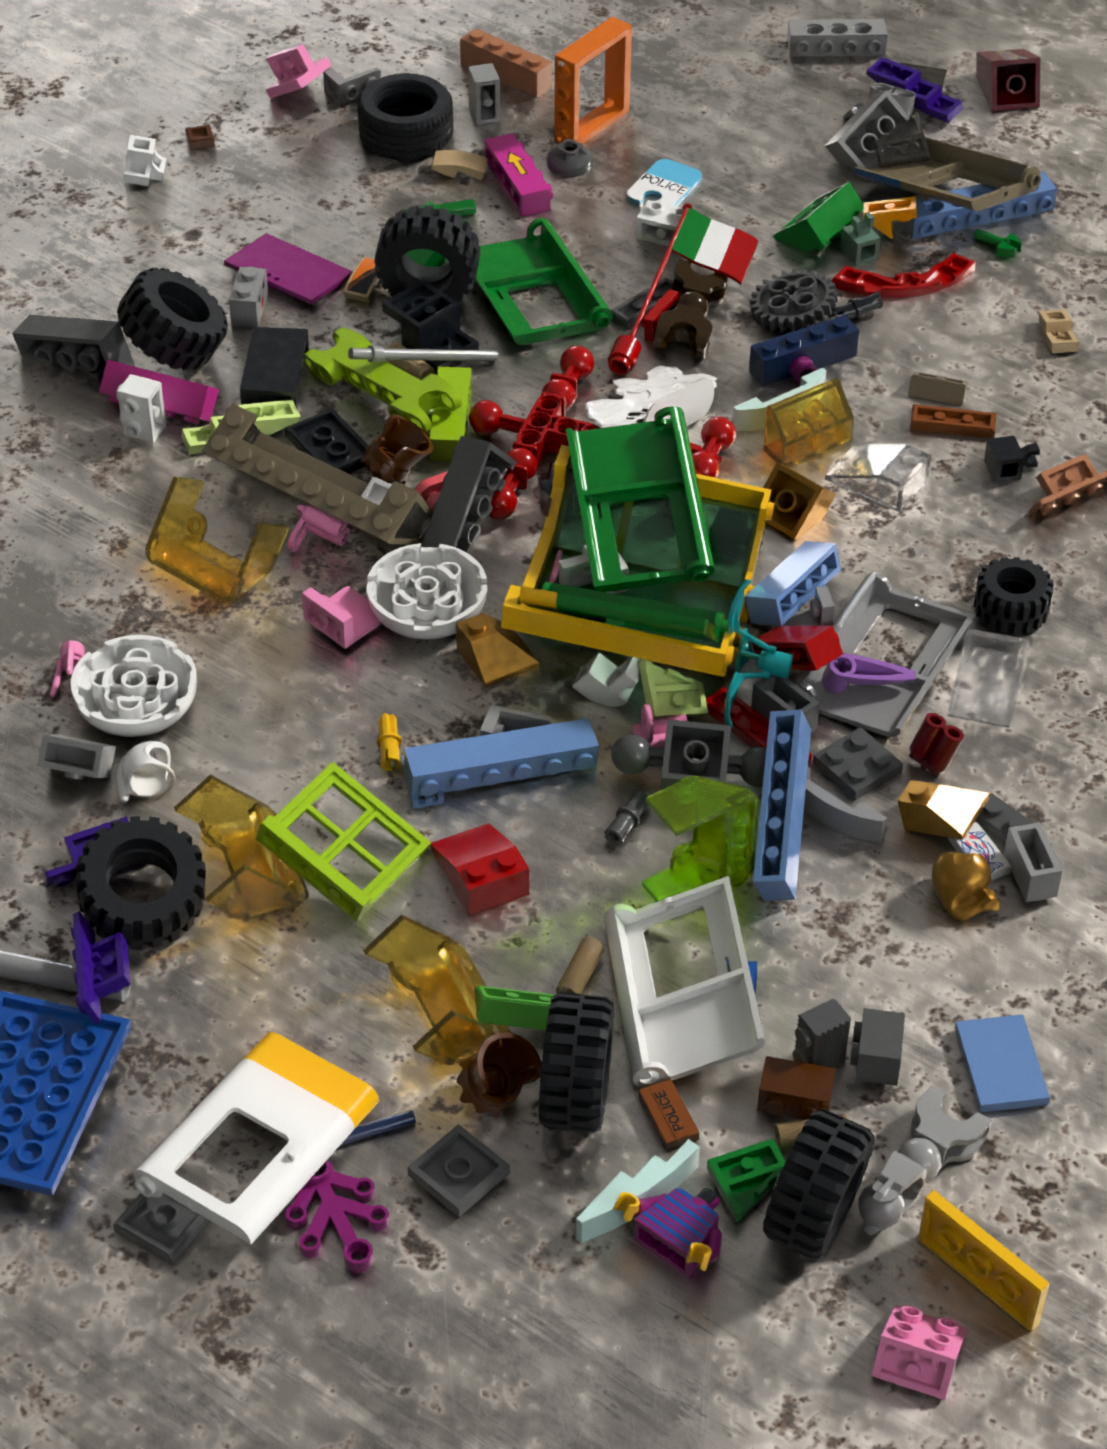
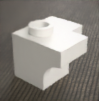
M130 135L123 182L149 187L150 179L163 181L166 158L156 152V139Z

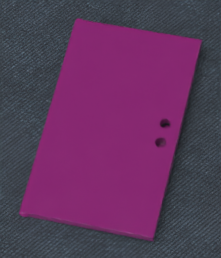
M267 233L224 260L225 266L239 271V267L266 269L268 286L311 305L347 281L353 272Z

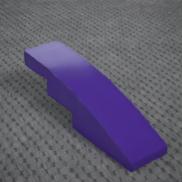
M880 57L866 70L867 75L877 83H884L913 91L916 94L914 108L941 121L949 123L963 110L962 101L943 95L941 86L921 79V72L919 70Z

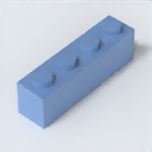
M805 541L745 595V606L748 610L750 623L782 626L815 595V587L825 586L841 571L836 543Z

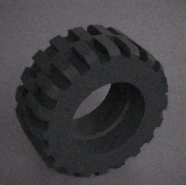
M417 205L409 207L407 212L403 209L395 213V217L389 218L385 223V227L381 230L374 259L376 276L379 278V283L383 289H388V294L391 297L423 279L459 303L465 298V295L470 293L476 280L480 259L478 237L474 232L472 233L473 228L468 222L465 221L463 223L461 216L455 212L453 215L448 213L446 208L440 207V209H435L433 205H424V208H419ZM415 249H428L441 254L449 263L440 267H426L414 262L406 253Z
M151 268L140 272L136 276L119 303L117 309L118 322L120 327H123V333L132 340L131 343L136 348L139 347L144 351L143 354L156 359V362L162 365L167 364L170 368H182V370L186 371L203 367L208 363L227 334L228 322L224 309L218 305V300L211 296L206 288L196 284V281L192 278H186L182 273L177 271L171 272L167 268Z
M131 816L129 822L123 823L121 819L111 822V829L107 830L105 827H102L95 833V841H87L83 847V855L78 859L76 885L79 909L84 913V918L92 928L96 926V934L102 939L121 931L127 939V943L132 944L133 950H142V945L151 944L152 949L162 947V941L166 939L172 943L180 938L181 929L187 932L194 925V917H199L203 907L206 868L205 862L202 861V852L198 845H192V837L186 831L178 833V826L170 821L164 825L160 823V818L150 816L149 821L140 820V816ZM146 863L164 870L173 880V886L165 895L156 900L132 902L117 895L109 886V881L116 872L128 865Z
M560 992L551 999L542 1054L538 1108L539 1122L545 1128L595 1133L602 1128L608 1091L614 1027V1002L607 997Z
M826 1109L815 1110L810 1115L809 1120L805 1122L802 1131L798 1134L787 1156L776 1186L773 1189L770 1203L767 1206L766 1216L763 1221V1231L767 1238L811 1259H820L826 1255L847 1217L868 1167L875 1143V1136L869 1128Z

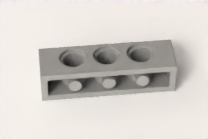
M885 19L788 20L787 45L789 57L885 56L888 34Z

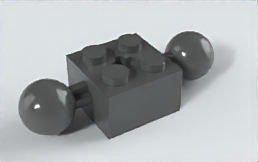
M667 719L664 748L651 747L642 736L627 734L620 737L614 743L611 757L615 767L629 775L639 774L648 766L662 767L660 793L724 799L727 773L741 775L742 779L750 786L763 787L766 748L754 747L747 750L742 756L729 755L731 726Z

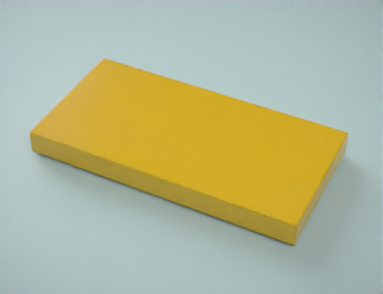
M933 1190L925 1197L918 1240L1028 1331H1033L1040 1324L1050 1283L938 1192Z

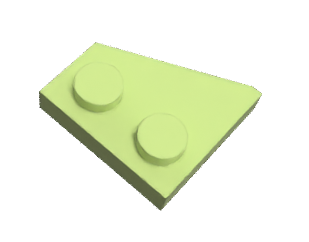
M644 659L638 661L646 704L650 705L653 719L685 714L686 717H701L708 714L703 683L691 677L686 678L680 672L671 668L662 669L652 664L653 661Z

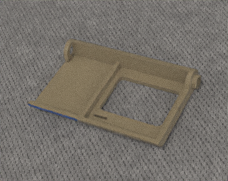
M914 135L909 140L906 148V158L870 170L858 166L854 167L855 174L860 178L915 193L916 198L929 201L932 198L973 211H981L1029 194L1041 183V175L1037 167L921 135ZM919 141L918 152L914 154V146ZM957 178H963L998 188V190L970 198L935 188L934 186Z

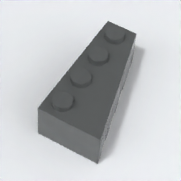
M29 315L12 333L21 356L49 365H53L55 362L71 372H75L78 369L87 372L89 377L97 380L103 377L107 360L135 367L118 321Z
M460 436L458 445L453 451V459L448 473L444 477L441 493L434 505L430 524L424 533L422 546L439 548V544H445L461 549L469 554L481 532L479 525L481 519L486 516L488 517L493 509L491 500L495 492L502 491L506 484L503 477L507 469L513 470L517 462L490 442Z

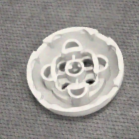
M421 543L400 547L380 558L368 574L366 593L372 612L385 627L408 638L433 640L456 634V623L480 614L487 596V577L481 564L461 549L445 544H439V548H421Z
M150 635L123 636L104 642L103 648L93 654L87 652L79 660L71 676V693L77 710L95 728L121 737L147 736L172 726L187 712L196 694V668L190 655H185L177 649V644L172 641Z

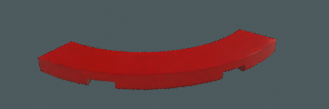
M952 253L947 259L932 266L927 272L920 274L917 271L898 273L894 277H885L878 273L844 266L832 278V283H835L837 289L868 296L878 292L883 298L914 297L937 292L960 282L975 270L976 262Z

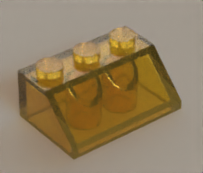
M834 378L767 406L763 450L776 463L778 462L789 467L852 440L854 416L840 380Z

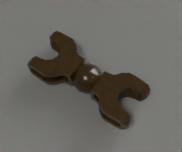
M679 259L675 267V278L671 290L679 292V298L675 303V309L660 314L653 347L666 349L669 343L675 341L684 342L692 348V356L705 359L713 329L711 322L706 319L708 308L723 302L728 277L717 272L710 275H700L691 269L690 261Z

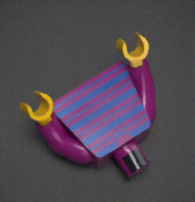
M675 1188L669 1194L664 1193L646 1199H638L628 1192L620 1193L613 1209L625 1212L623 1219L626 1222L636 1218L634 1240L686 1277L690 1278L699 1264L700 1270L706 1271L708 1264L717 1261L720 1257L722 1232L718 1228L719 1215L714 1211L719 1205L720 1199L711 1189L703 1188L696 1197L682 1188Z

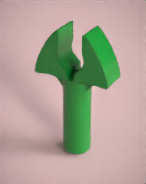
M976 229L974 232L975 239L997 247L996 256L1016 257L1017 251L1021 252L1022 242L1012 233L1006 238H1001L981 229Z

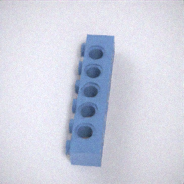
M1043 171L1040 172L1041 183L1033 192L981 211H973L932 198L929 201L916 198L917 218L901 222L911 238L916 239L1054 210L1057 188ZM979 184L950 190L949 192L975 198L998 190V188Z

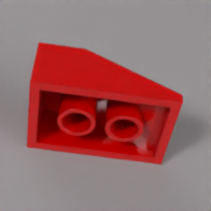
M490 823L431 843L430 849L469 916L529 895V867L517 847Z

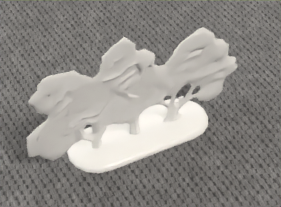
M657 366L646 373L647 380L632 378L613 380L614 386L618 387L615 389L616 395L623 397V399H600L585 403V409L588 410L586 413L588 418L596 421L595 425L600 428L635 424L637 420L644 419V422L654 421L657 411L671 406L683 409L686 426H689L702 419L709 411L714 398V388L717 387L715 382L717 378L704 373L682 375L683 372L676 366ZM630 413H642L639 416L628 415ZM670 415L663 417V419H670Z

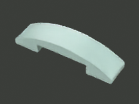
M820 368L802 376L800 387L764 403L755 397L734 406L732 423L736 428V432L774 427L791 421L808 411L819 401L824 393L826 370Z

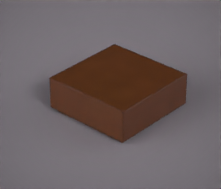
M210 125L185 128L190 150L215 146Z

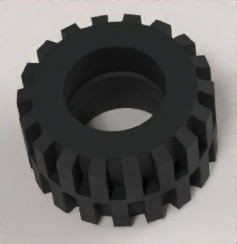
M1003 557L1000 561H991L990 565H985L978 575L974 599V612L976 616L980 617V621L983 624H989L988 628L1000 630V633L1003 634L1009 632L1013 633V635H1020V632L1028 634L1032 632V629L1038 630L1042 627V623L1047 621L1054 586L1053 580L1050 579L1051 575L1048 571H1043L1041 565H1035L1033 561L1028 559L1021 560L1020 557H1014L1013 559Z

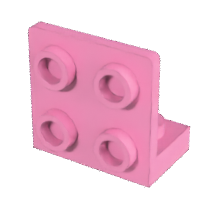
M350 586L344 587L329 598L324 594L321 595L312 587L302 592L304 620L345 649L382 624L372 612L368 599Z
M896 1305L881 1335L871 1376L945 1400L967 1328L960 1326L955 1320L950 1318H935L923 1314L918 1308Z

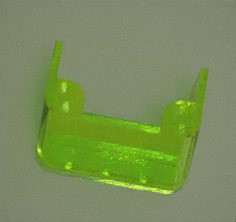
M690 776L646 797L647 804L676 836L693 829V840L680 844L673 850L670 868L642 881V886L656 902L729 876L732 890L740 887L750 879L754 872L760 799L751 789L700 776Z

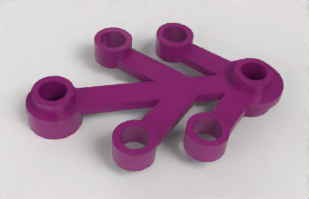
M327 1160L315 1173L321 1175L312 1176L298 1192L293 1205L286 1209V1224L291 1229H301L307 1224L306 1209L315 1192H317L321 1203L307 1232L299 1239L301 1254L308 1258L316 1257L320 1254L322 1250L321 1237L331 1219L344 1245L343 1256L346 1267L353 1272L361 1273L366 1271L373 1263V1248L367 1240L357 1238L345 1214L367 1220L368 1226L372 1230L381 1231L389 1225V1212L382 1205L370 1206L364 1204L370 1202L375 1196L374 1183L371 1179H358L335 1172L332 1164ZM332 1187L353 1192V1197L356 1201L335 1195ZM361 1188L369 1189V1191L365 1193L359 1192L358 1190ZM295 1214L302 1215V1217L299 1219L291 1218V1216ZM377 1215L384 1217L381 1220L372 1219L374 1216ZM308 1242L316 1243L313 1247L304 1246ZM356 1257L364 1258L362 1260H353Z

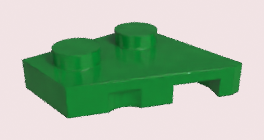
M773 1138L707 1160V1170L735 1223L742 1220L776 1186L779 1174L786 1161Z

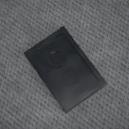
M333 408L284 428L285 437L298 450L349 474L366 467L365 463L361 462V459L365 454L363 451L369 445Z

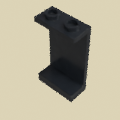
M253 327L240 386L241 405L293 399L298 410L297 388L304 353L309 351L308 329Z

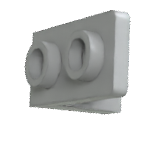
M376 67L344 79L343 76L339 75L332 68L327 69L323 72L324 92L340 106L359 98L367 85L381 78V70Z
M828 586L815 587L814 600H810V609L797 611L782 626H831L833 624L835 606ZM768 625L769 630L776 627L775 625Z
M490 704L480 729V736L551 724V717Z

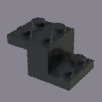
M423 279L382 302V311L401 324L402 345L407 349L479 350V342L460 330V304ZM423 360L434 368L435 373H438V367H453L461 362Z

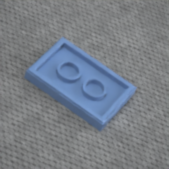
M1023 1014L956 1022V1036L979 1113L1049 1104V1093Z

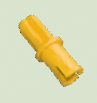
M383 713L378 720L379 737L376 744L380 748L381 768L386 771H393L392 761H394L396 770L401 766L399 747L402 740L398 735L396 716Z

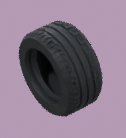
M412 73L384 76L367 85L358 98L360 139L372 152L384 158L403 161L426 158L434 155L435 151L442 150L453 135L452 96L444 85L428 76Z

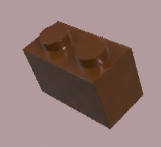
M766 1056L759 1087L757 1111L767 1112L771 1115H785L808 1120L815 1110H829L836 1068Z

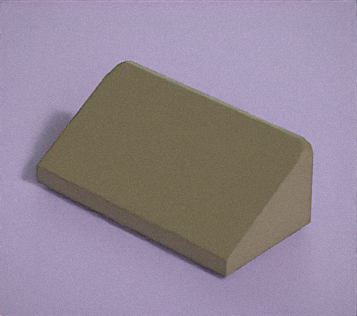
M915 372L911 376L908 395L960 406L964 402L969 383H967L968 381Z

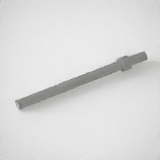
M370 345L368 348H350L348 351L349 359L368 360L371 363H381L383 360L495 362L498 358L495 350L383 349L382 346Z

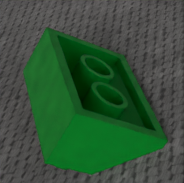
M847 182L813 200L773 234L775 240L804 253L817 249L819 252L831 244L830 238L835 239L841 235L842 227L851 225V217L857 216L859 218L858 214L863 211L864 204L850 182Z

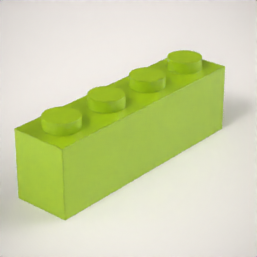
M438 367L437 376L455 388L460 396L462 405L455 411L437 410L432 412V414H428L432 428L426 434L433 444L430 461L452 462L453 451L458 445L460 436L467 437L472 394V368Z

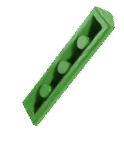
M475 986L474 994L478 1022L546 1030L549 1007L554 994Z

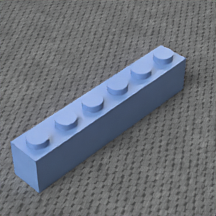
M801 709L770 712L753 883L763 901L796 899L811 728Z
M589 718L404 748L403 770L412 796H431L439 790H443V793L461 791L479 786H491L497 783L597 767L599 744Z

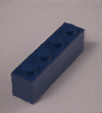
M846 315L751 345L749 372L762 387L792 378L793 376L790 374L789 369L792 362L799 357H809L817 369L857 356L860 330Z

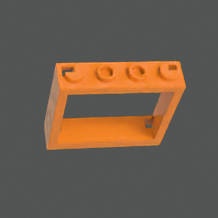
M612 16L555 55L554 142L559 144L565 139H574L576 142L584 144L630 111L631 24ZM605 51L604 103L579 120L580 67Z

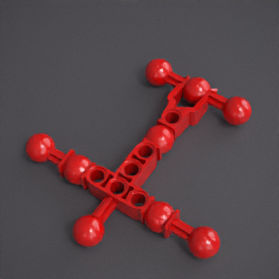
M571 346L562 353L559 363L562 374H551L550 381L543 387L541 396L536 400L526 419L503 414L500 406L491 400H481L470 409L468 417L470 426L480 435H492L499 429L518 433L517 441H514L512 450L506 453L517 463L513 470L507 469L503 477L506 484L502 491L495 492L491 500L493 509L489 517L495 520H504L516 511L518 503L515 493L516 489H527L528 481L536 475L537 467L547 452L558 455L561 445L569 446L566 428H572L574 431L600 428L593 423L565 417V412L574 406L577 398V380H583L588 377L594 368L593 355L583 346ZM723 416L712 417L703 424L701 429L703 448L690 443L696 474L718 478L719 464L722 462V457L718 454L729 449L735 443L737 435L734 424ZM666 499V512L672 519L669 500Z

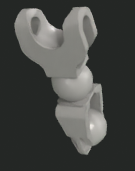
M934 1086L930 1087L916 1102L915 1116L911 1122L913 1138L904 1142L898 1152H892L877 1181L865 1187L858 1199L859 1211L864 1219V1231L873 1235L887 1227L893 1226L899 1222L904 1213L916 1204L923 1190L924 1183L935 1178L939 1170L946 1163L972 1159L986 1141L992 1120L978 1112L967 1120L949 1118L942 1112V1099L946 1096V1093Z

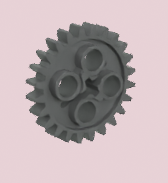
M806 268L800 273H797L796 269H793L791 274L782 271V276L780 277L773 274L771 281L763 280L764 286H756L757 292H752V299H749L752 317H755L756 323L761 322L762 328L770 325V331H774L779 327L781 333L787 328L794 332L796 327L803 329L806 328L807 324L815 325L816 320L824 322V315H832L831 309L836 308V302L838 301L835 283H832L831 278H826L825 273L817 275L816 270L807 273Z

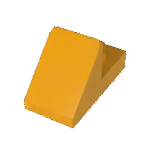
M916 196L864 203L863 217L865 213L869 212L874 217L873 227L893 239V221L906 222L917 218Z

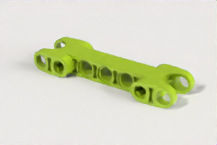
M344 327L332 333V338L336 344L334 347L327 350L310 349L304 353L303 360L307 368L320 381L333 386L342 379L387 404L390 416L393 414L403 416L418 425L425 433L432 428L428 414L437 410L455 411L462 405L460 396L455 388L435 374L431 373L420 380L385 360L381 363H371L368 360L349 359L348 351L350 348H368L372 344L363 335Z

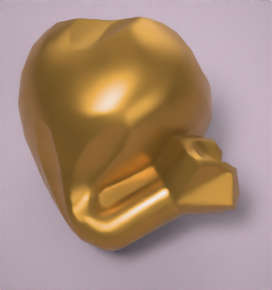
M945 852L938 856L932 866L931 878L941 903L953 918L965 921L983 911H999L1000 899L996 897L993 889L988 888L991 882V869L982 855Z

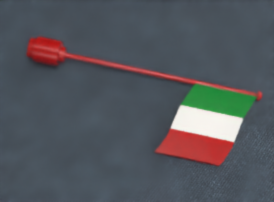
M685 203L682 206L684 211L630 335H620L615 340L608 356L610 371L616 375L623 376L633 370L642 348L635 336L671 252L695 265L725 275L742 285L757 248L758 240L740 229L706 217L693 210L691 204Z

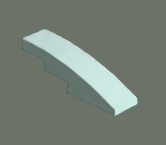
M688 1139L667 1162L654 1155L634 1178L621 1171L576 1218V1240L583 1243L627 1223L623 1219L625 1212L613 1209L620 1193L628 1192L638 1199H646L664 1193L669 1194L698 1168L700 1146Z

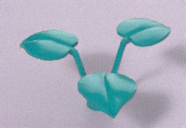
M744 580L739 586L731 603L728 616V634H732L734 631L741 636L739 651L736 654L734 663V675L728 686L724 704V724L731 726V728H733L730 711L742 682L749 678L769 679L770 675L788 679L793 661V654L776 651L777 647L770 646L749 634L748 628H744V630L740 628L739 616L743 605L744 590L752 582L751 580ZM751 642L766 651L762 650L760 655L754 654ZM749 659L757 660V669L763 670L762 672L740 673Z

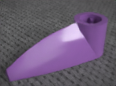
M846 653L828 663L822 675V684L827 690L834 693L845 691L849 684L887 685L915 680V671L908 668Z

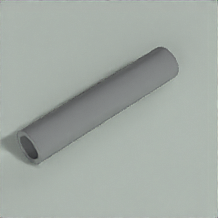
M0 950V978L78 993L73 973L76 972V964ZM131 985L103 998L124 1002L129 995Z

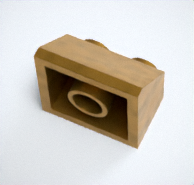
M777 462L763 487L771 490L769 502L775 503L771 521L766 520L765 523L798 540L823 519L836 494Z

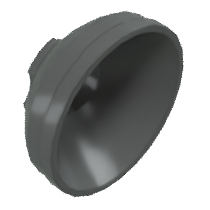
M565 139L548 152V169L559 176H580L587 173L593 165L591 151L574 139Z

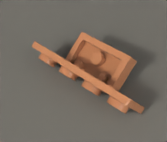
M1085 453L1041 472L1036 479L1047 497L1037 501L1028 511L1029 514L1033 516L1041 512L1042 515H1046L1054 511L1058 504L1064 502L1065 505H1069L1077 501L1083 493H1087L1089 496L1098 492L1107 483V471L1098 474Z

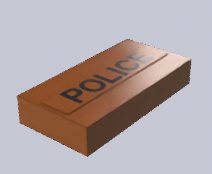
M671 1079L639 1089L638 1097L666 1151L682 1146L688 1139L692 1142L699 1140L700 1132Z

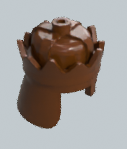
M393 414L387 419L382 435L374 439L363 451L365 454L361 462L365 463L367 470L372 472L373 477L387 483L396 481L405 485L414 465L433 451V444L429 436L418 425L403 416Z
M501 1032L490 1036L483 1042L478 1053L459 1063L462 1071L456 1081L463 1089L460 1101L462 1103H472L477 1113L491 1112L493 1117L497 1116L516 1100L521 1092L522 1085L532 1083L540 1078L542 1061L538 1052L529 1041L517 1034Z

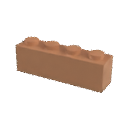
M475 28L460 38V63L468 67L493 63L500 82L536 98L552 87L551 61L526 51L519 46L510 44L501 38L485 33L480 29Z

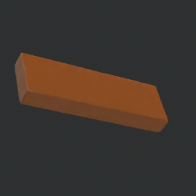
M913 404L910 430L994 438L997 413Z

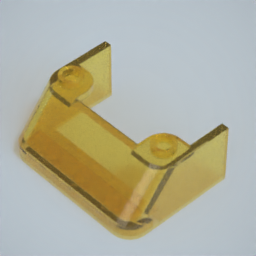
M173 476L145 548L146 557L152 564L219 602L234 603L272 572L289 528L283 525L258 523L242 562L203 540L207 532L208 523L206 517L201 512L195 510V506L205 482L198 479Z
M209 775L174 806L175 812L198 823L201 830V839L206 845L223 851L231 872V876L206 897L208 903L230 913L236 919L249 920L298 907L309 898V892L304 879L256 840L261 823L269 815L272 817L277 815L267 804Z
M400 915L363 950L365 955L387 964L391 971L389 976L392 982L400 989L407 988L415 992L433 1028L413 1045L415 1052L434 1059L438 1064L452 1066L478 1053L483 1042L490 1036L501 1032L512 1033L509 1026L478 1022L474 990L475 986H486L467 950L456 940L404 915Z

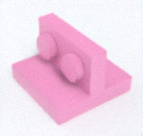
M303 44L271 54L266 60L278 81L267 88L266 91L270 98H274L302 89L332 65L327 57L312 61Z

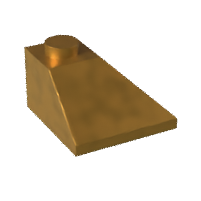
M482 613L456 623V644L458 652L485 687L539 667V661L514 630L501 628V620Z
M911 780L897 802L905 830L963 840L989 800V793Z

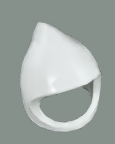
M156 741L142 742L129 750L121 759L115 772V783L120 802L127 803L130 795L146 799L159 797L172 789L176 777L174 771L170 768L171 755L167 745ZM168 773L171 775L169 781H167Z

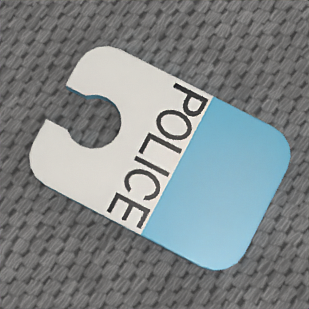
M660 159L627 191V199L640 205L644 201L645 196L657 195L660 199L656 201L676 207L701 181L702 174L698 169L669 159Z

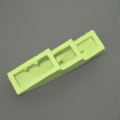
M293 399L238 405L257 416L252 424L258 431L267 435L291 426L301 419ZM224 415L210 417V426L182 429L181 438L189 455L203 453V448Z

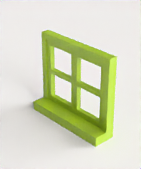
M333 761L275 817L269 815L261 823L256 836V840L355 922L429 849L432 843ZM332 786L364 811L345 831H342L312 806ZM305 812L337 837L321 855H318L288 830ZM374 820L406 846L387 866L382 864L354 840ZM347 846L379 872L363 890L358 888L330 864Z

